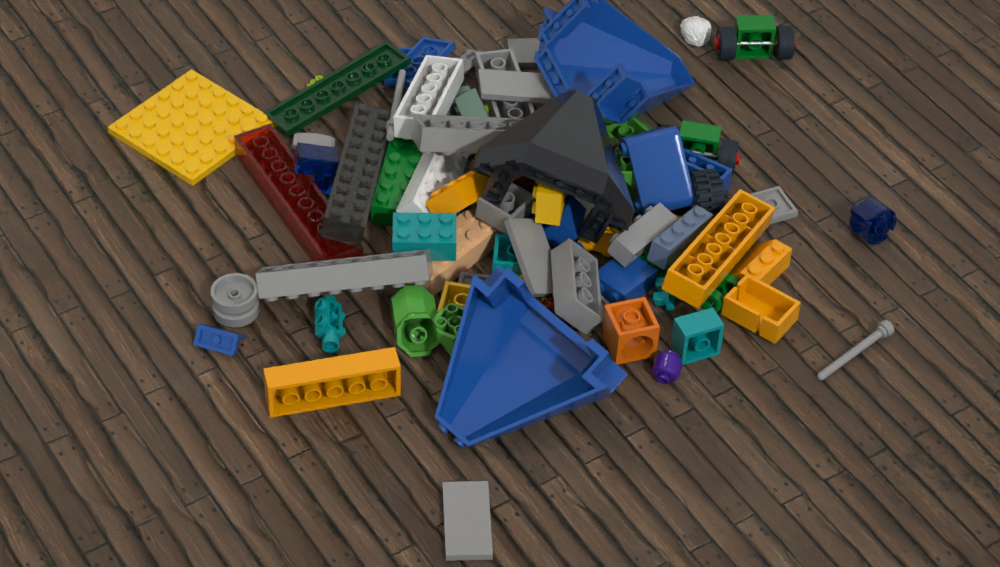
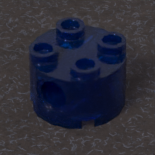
M874 196L865 199L859 204H854L850 210L849 229L871 245L880 244L890 236L887 234L889 230L893 231L896 226V213Z

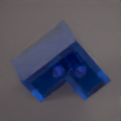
M298 142L294 155L295 173L310 175L311 192L331 194L339 165L338 148Z

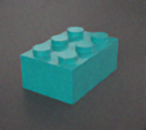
M393 212L392 253L430 249L432 261H456V213Z

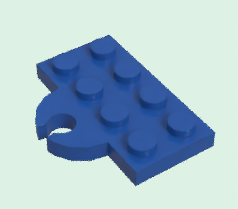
M422 37L413 47L399 48L400 51L411 59V64L403 68L406 71L404 88H409L426 55L448 57L456 48L454 41ZM399 71L383 80L384 84L396 87Z

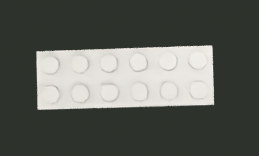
M432 55L424 57L393 117L394 137L405 140L412 139L414 114L447 115L464 80L463 59Z
M433 152V154L423 153L396 212L431 213L425 203L432 198L430 194L461 177L468 156L461 153H453L452 155H445L441 152Z

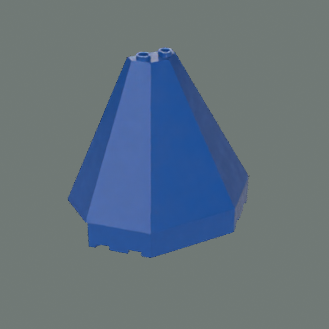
M570 0L560 12L544 7L543 13L546 15L544 25L541 24L538 36L540 41L539 50L535 51L534 56L537 66L554 97L561 93H566L568 89H575L582 94L596 98L604 123L623 124L691 89L696 84L679 55L607 1Z
M498 265L484 282L475 274L473 275L435 418L439 421L437 426L447 434L450 431L456 436L453 440L462 448L468 446L470 448L611 396L612 392L628 374L612 361L609 352L591 338L587 343L536 300L530 293L526 283L509 268L504 270Z

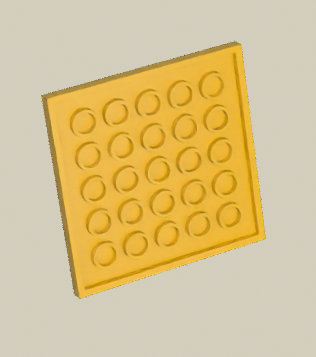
M191 69L107 128L109 134L194 186L274 126L264 112Z

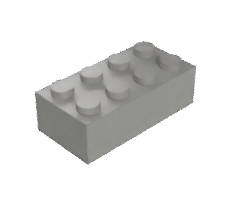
M569 238L551 250L554 311L558 317L566 320L572 327L585 333L603 321L598 259Z

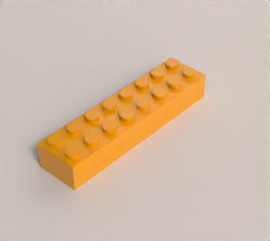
M739 189L668 269L661 289L699 309L768 228L776 208Z

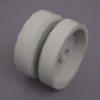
M231 273L219 277L211 287L213 316L217 322L224 326L235 328L251 324L258 317L260 312L258 289L253 278L245 274Z

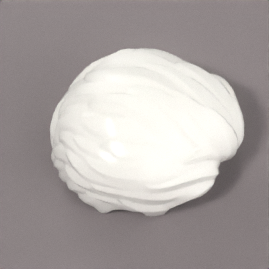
M693 16L682 20L680 24V33L686 43L700 47L709 41L712 29L708 20L699 16Z

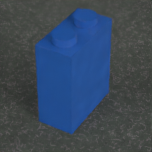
M639 257L626 268L613 258L598 270L600 293L611 303L639 298L656 285L655 281L658 270Z

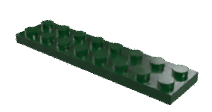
M385 41L264 112V114L267 115L274 127L289 137L399 70L411 64V59L394 45Z

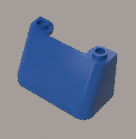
M676 126L660 127L618 139L619 152L625 158H629L638 194L633 206L637 216H643V213L649 206L654 207L659 202L669 211L694 205L693 187L681 136Z

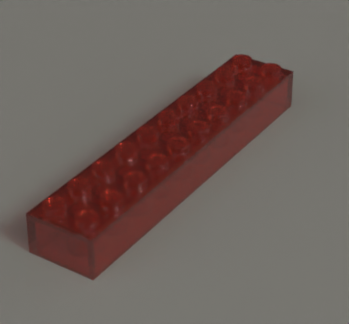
M271 124L234 136L235 154L312 261L363 256L362 245Z

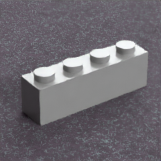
M660 202L654 207L649 206L643 213V216L638 215L634 219L628 231L622 229L621 234L616 233L610 239L611 245L607 252L626 268L650 248L652 240L675 223L678 218Z

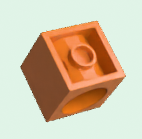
M646 297L604 305L601 335L614 363L619 365L656 357L660 326Z

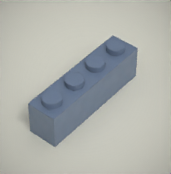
M698 205L693 207L652 240L647 260L665 270L681 256L712 221L713 214Z

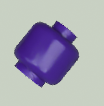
M665 350L656 355L651 372L659 383L668 384L678 379L683 363L676 352Z

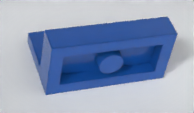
M198 324L193 345L236 356L240 339H246V334L209 324Z

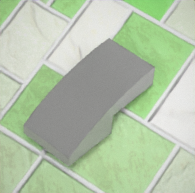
M295 133L291 148L309 155L313 149L320 153L332 155L336 138L317 133Z

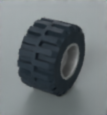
M716 169L689 172L694 192V205L688 206V211L698 205L712 213L714 219L725 206L724 187L720 175Z

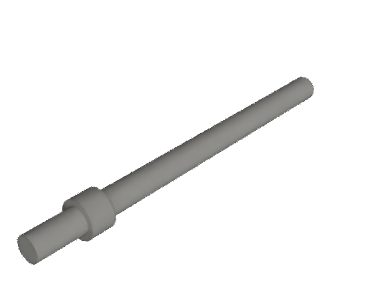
M403 69L399 70L390 118L386 123V139L388 141L394 139L393 117L401 103L406 71Z

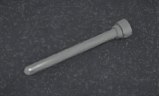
M882 320L878 323L875 332L817 374V379L820 381L826 379L878 339H886L894 333V327L891 322Z

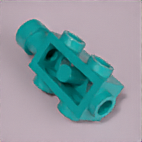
M325 295L315 303V335L322 339V349L328 353H334L339 350V339L346 332L342 323L345 318L342 304L337 302L336 298L332 295Z

